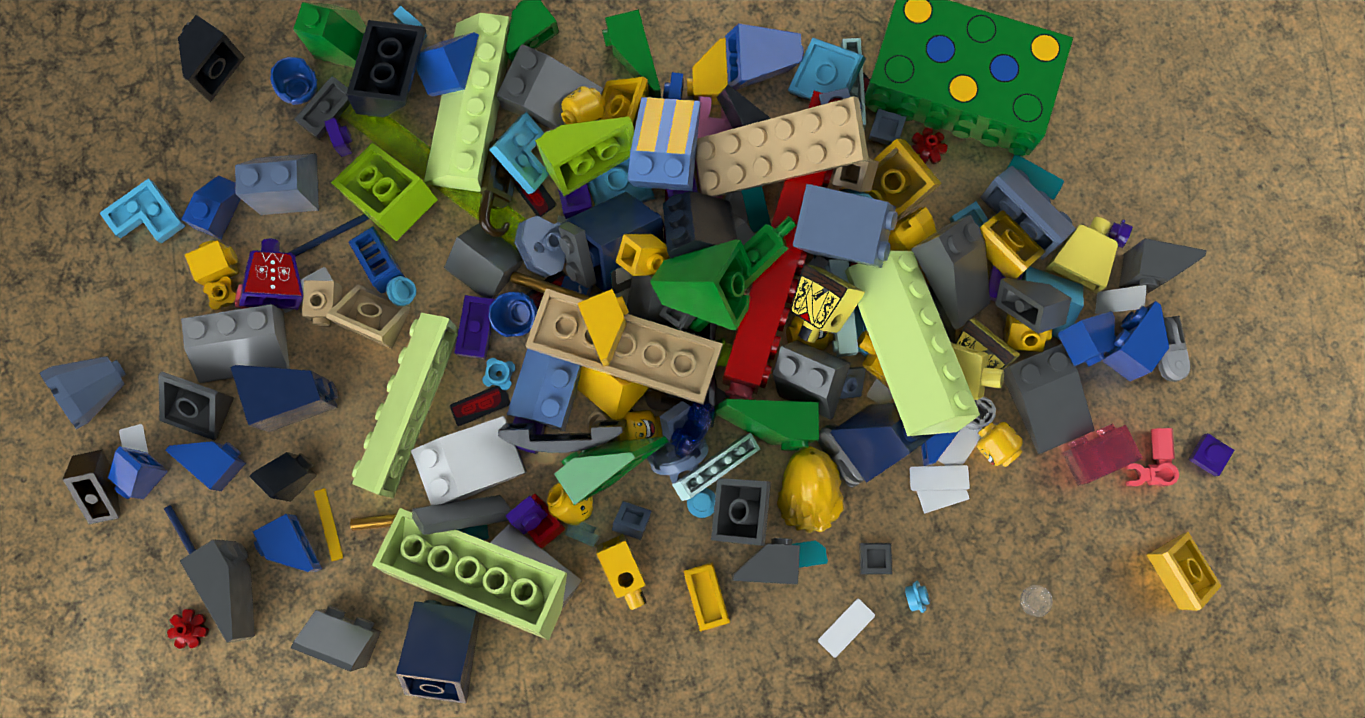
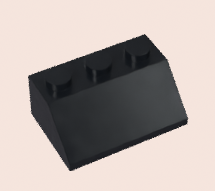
M368 20L346 94L356 114L384 118L406 105L426 34L425 27Z
M687 191L683 194L673 195L663 203L667 253L670 258L737 240L732 206L728 200Z

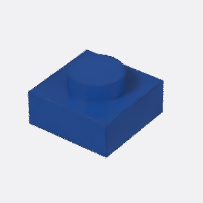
M672 72L671 81L665 82L663 99L682 100L684 86L682 73Z

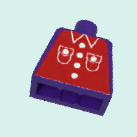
M272 238L264 239L261 241V251H250L239 306L257 307L272 304L279 309L298 310L303 299V291L295 255L280 252V242Z

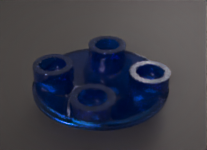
M695 402L687 412L688 420L684 426L677 428L672 434L670 443L675 446V455L678 458H684L689 455L707 435L714 415V406L712 404L706 403L702 405Z

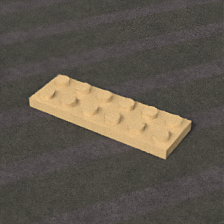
M854 96L697 138L696 162L701 193L712 197L869 160L859 97Z
M547 288L545 289L525 345L527 349L704 405L723 347L722 343L626 314L624 318L627 325L609 365L603 367L577 304L584 300Z

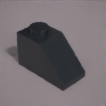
M286 452L254 471L249 477L270 498L291 502L317 475L311 470L313 467L312 462L303 454L296 455Z

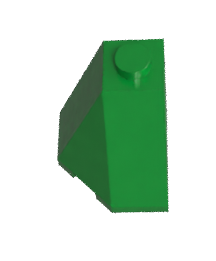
M302 2L293 30L315 59L351 68L355 67L366 25L356 10L331 4Z
M732 240L664 260L650 280V283L662 305L730 330H737L749 309L750 295H744L745 277H751V262L741 240Z

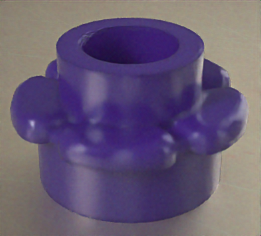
M1124 219L1121 220L1120 224L1114 222L1107 237L1117 241L1118 247L1123 248L1133 226L1126 224Z

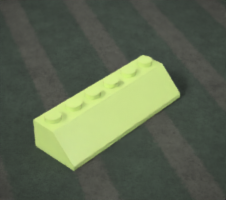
M478 13L456 23L453 38L473 32L479 36L465 89L442 94L424 179L426 185L481 191L489 145L493 140L500 105L497 93L505 79L509 58L506 52L510 27L509 16Z
M890 251L887 261H883L882 268L859 263L848 267L845 273L849 283L865 292L857 305L907 436L958 432L977 418L980 413L914 253L912 251Z
M421 313L419 320L415 319L412 323L409 333L412 337L408 347H404L399 355L398 363L400 367L397 374L392 375L388 382L387 392L389 394L385 404L381 403L377 409L375 416L377 423L374 431H370L365 439L364 448L366 451L362 460H358L352 472V477H354L353 485L378 495L394 498L412 454L411 450L414 449L457 341L459 328L449 318Z
M402 508L399 509L372 564L373 567L387 575L546 640L550 639L562 611L567 578L566 572L458 530L423 535L412 519V512Z

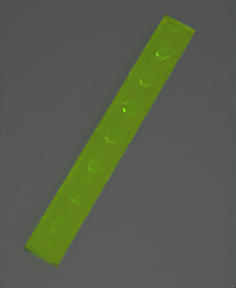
M351 104L341 114L343 120L420 178L425 179L431 147L389 116L383 118L356 114ZM431 185L479 221L478 213L482 197L480 192ZM509 206L502 209L492 208L490 215L492 226L501 229L504 223L508 222L510 224L508 232L500 237L517 249L514 243L519 223L527 219Z

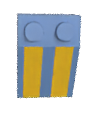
M641 97L630 150L628 181L634 187L692 191L701 107L700 101Z

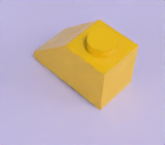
M720 38L692 67V78H687V96H693V101L698 100L700 96L710 97L711 105H720L717 96L728 85L725 38Z
M613 289L577 303L603 367L609 365L627 325L624 315L629 313L623 297L616 298Z

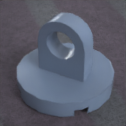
M689 432L672 445L667 442L647 459L653 472L659 475H669L672 483H675L680 479L679 473L686 470L692 471L699 466V463L707 456L709 448L702 434L698 433L697 436H694L693 432Z

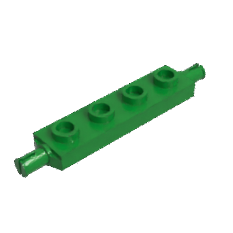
M787 216L776 228L765 224L743 245L751 262V277H745V289L789 249L784 237L797 226L790 216ZM695 317L689 328L700 333L710 322Z

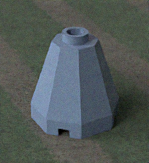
M107 356L51 366L39 373L76 430L89 423L125 385L121 378L126 376L117 359L111 362Z

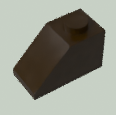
M103 449L73 455L63 477L64 483L89 525L119 519L121 515L118 493L114 490L116 485L108 478L111 464Z

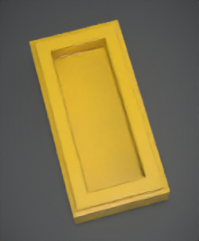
M713 562L684 570L700 632L730 623Z

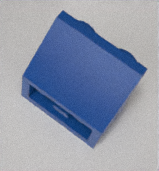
M1157 301L1146 307L1142 305L1135 313L1131 311L1120 324L1123 330L1118 336L1115 335L1114 349L1106 352L1104 355L1106 359L1102 362L1130 382L1151 373L1169 349L1162 307Z

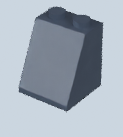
M316 153L261 157L235 165L236 195L260 215L319 211Z
M806 184L793 247L813 255L882 268L883 261H887L890 254V243L888 242L890 231L894 230L897 224L898 214L895 211L896 207L886 201Z

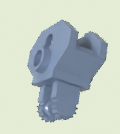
M536 215L518 224L514 243L528 270L543 278L563 270L566 256L559 244L561 236L558 226L566 223L567 220L562 223L557 222L553 224Z

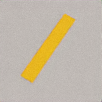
M326 489L314 491L331 561L343 559Z

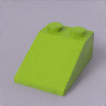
M629 116L566 124L545 132L535 141L546 171L563 196H566L630 158L634 127Z
M373 142L331 182L337 190L395 241L407 232L438 200L420 177Z

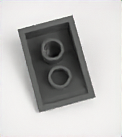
M521 44L497 93V98L503 109L520 116L527 112L536 123L554 130L561 125H566L561 117L563 112L561 103L566 96L581 86L594 88L601 95L604 89L549 55Z
M971 214L942 227L911 249L955 330L963 326L990 304L985 240Z
M1063 344L1004 369V382L1038 455L1095 431L1078 370L1073 365Z
M213 539L181 559L180 563L226 642L250 640L255 636L251 566L247 561V558H249L248 552L239 542Z

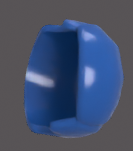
M286 57L278 60L271 68L270 80L276 95L287 104L301 105L311 100L318 90V79L316 78L315 71L302 58Z
M507 292L500 294L489 307L488 318L492 328L504 337L521 336L530 332L538 309L534 300L523 292Z

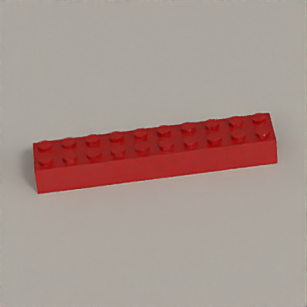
M814 90L808 108L821 105L819 94L823 93ZM834 98V99L830 100L829 103H830V102H834V101H838V100H842V99H840V98ZM833 169L785 180L771 226L776 228L787 216H790L798 224L806 184L827 188ZM797 226L784 237L789 249L752 284L749 293V309L739 325L722 384L730 386L731 382L739 383L754 389L753 394L756 395L759 387L764 389L766 387L772 366L766 364L768 359L774 360L781 337L775 335L777 330L783 332L790 308L784 306L785 303H792L799 281L793 277L794 275L800 276L808 253L793 247Z

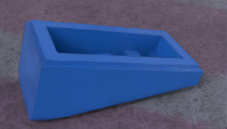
M374 226L349 241L370 282L380 293L387 291V284L392 278L398 276L405 277ZM372 241H375V242H376L375 244H373L372 246H370V247L367 248L366 250H364V251L361 250V248L365 247L366 245H368V244L371 243ZM381 251L379 254H377V255L374 256L373 258L367 260L369 257H371V256L374 255L375 253ZM385 261L387 262V263H385L384 265H382V266H380L379 268H377L376 270H373V268L379 266V265L382 264L383 262H385Z

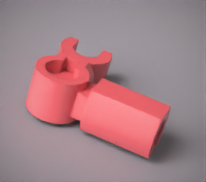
M1173 428L1151 429L1153 460H1156V464H1148L1146 468L1137 463L1126 465V470L1132 469L1138 474V478L1135 481H1126L1127 486L1136 487L1147 482L1148 485L1164 487L1177 482L1179 471L1172 464V460L1175 459Z

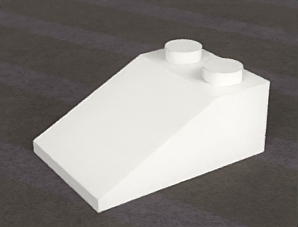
M505 416L440 437L411 450L431 506L464 500L527 473L516 446L498 437V430L507 423Z

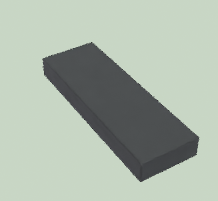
M501 495L413 508L412 519L421 533L427 535L509 521L505 515L512 509Z

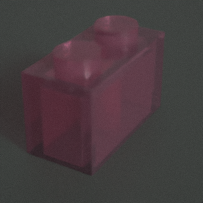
M1112 423L1096 430L1098 436L1088 440L1085 435L1068 443L1070 449L1062 452L1078 486L1088 484L1143 459L1126 425L1115 428Z

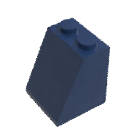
M628 192L619 194L567 219V222L585 230L597 282L595 285L603 292L612 289L611 272L621 267L615 261L623 234H653L664 242V222L660 214L651 210Z
M244 365L230 367L248 426L272 432L338 408L335 399L339 396L335 384L313 371Z
M895 403L870 404L830 432L866 483L935 435L907 436Z
M435 600L414 602L396 671L404 695L466 704L479 627L477 611L461 604H457L455 607L442 605V603Z

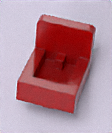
M535 493L531 497L543 507L548 515L541 520V523L535 529L528 531L535 543L543 549L566 528L560 520L550 514L548 504Z

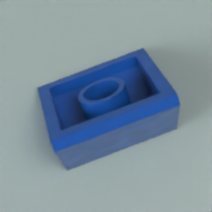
M473 32L444 40L421 50L416 69L428 95L433 97L465 89L479 36L477 33Z

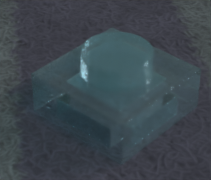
M584 522L577 526L570 523L565 533L566 536L595 548L601 537L594 534L596 527Z

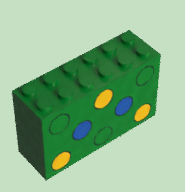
M895 0L864 96L865 106H868V109L873 112L881 109L905 116V121L914 120L924 123L925 127L932 130L943 129L950 131L958 138L966 139L970 137L979 140L981 144L988 147L999 146L1006 148L1014 155H1030L1046 134L1074 37L950 0Z

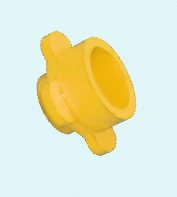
M223 276L215 283L208 282L204 285L203 291L209 297V307L211 309L219 310L221 307H227L235 303L236 291L231 286V278ZM219 291H223L221 296L218 295Z

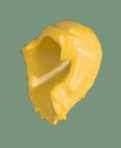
M812 446L801 448L799 452H795L790 457L783 474L782 489L778 493L777 505L781 509V518L785 519L786 525L795 526L797 531L805 529L808 533L814 530L824 532L826 528L831 527V522L838 519L840 513L844 511V498L840 491L842 481L840 480L837 464L827 453Z

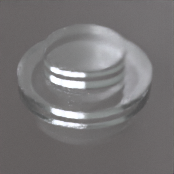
M1029 586L1022 592L1020 597L1022 609L1030 616H1044L1052 608V596L1042 586Z

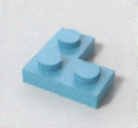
M525 112L518 117L489 150L528 194H531L537 190L549 174L542 163L531 152L537 145L535 140L540 138L544 132L530 115Z
M149 178L100 212V215L112 232L120 239L144 223L155 240L162 244L186 227L155 183Z

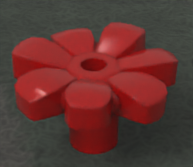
M924 128L922 134L916 132L911 139L915 143L911 147L917 154H920L919 157L925 164L928 159H930L932 164L939 163L941 161L940 154H945L948 149L947 144L941 143L945 138L941 132L933 135L931 128Z
M184 609L182 616L175 614L171 617L170 623L174 628L168 629L167 635L170 639L177 638L174 642L176 648L183 649L187 644L189 648H197L201 645L198 637H206L209 632L207 627L201 626L206 622L205 616L203 614L195 615L194 609Z

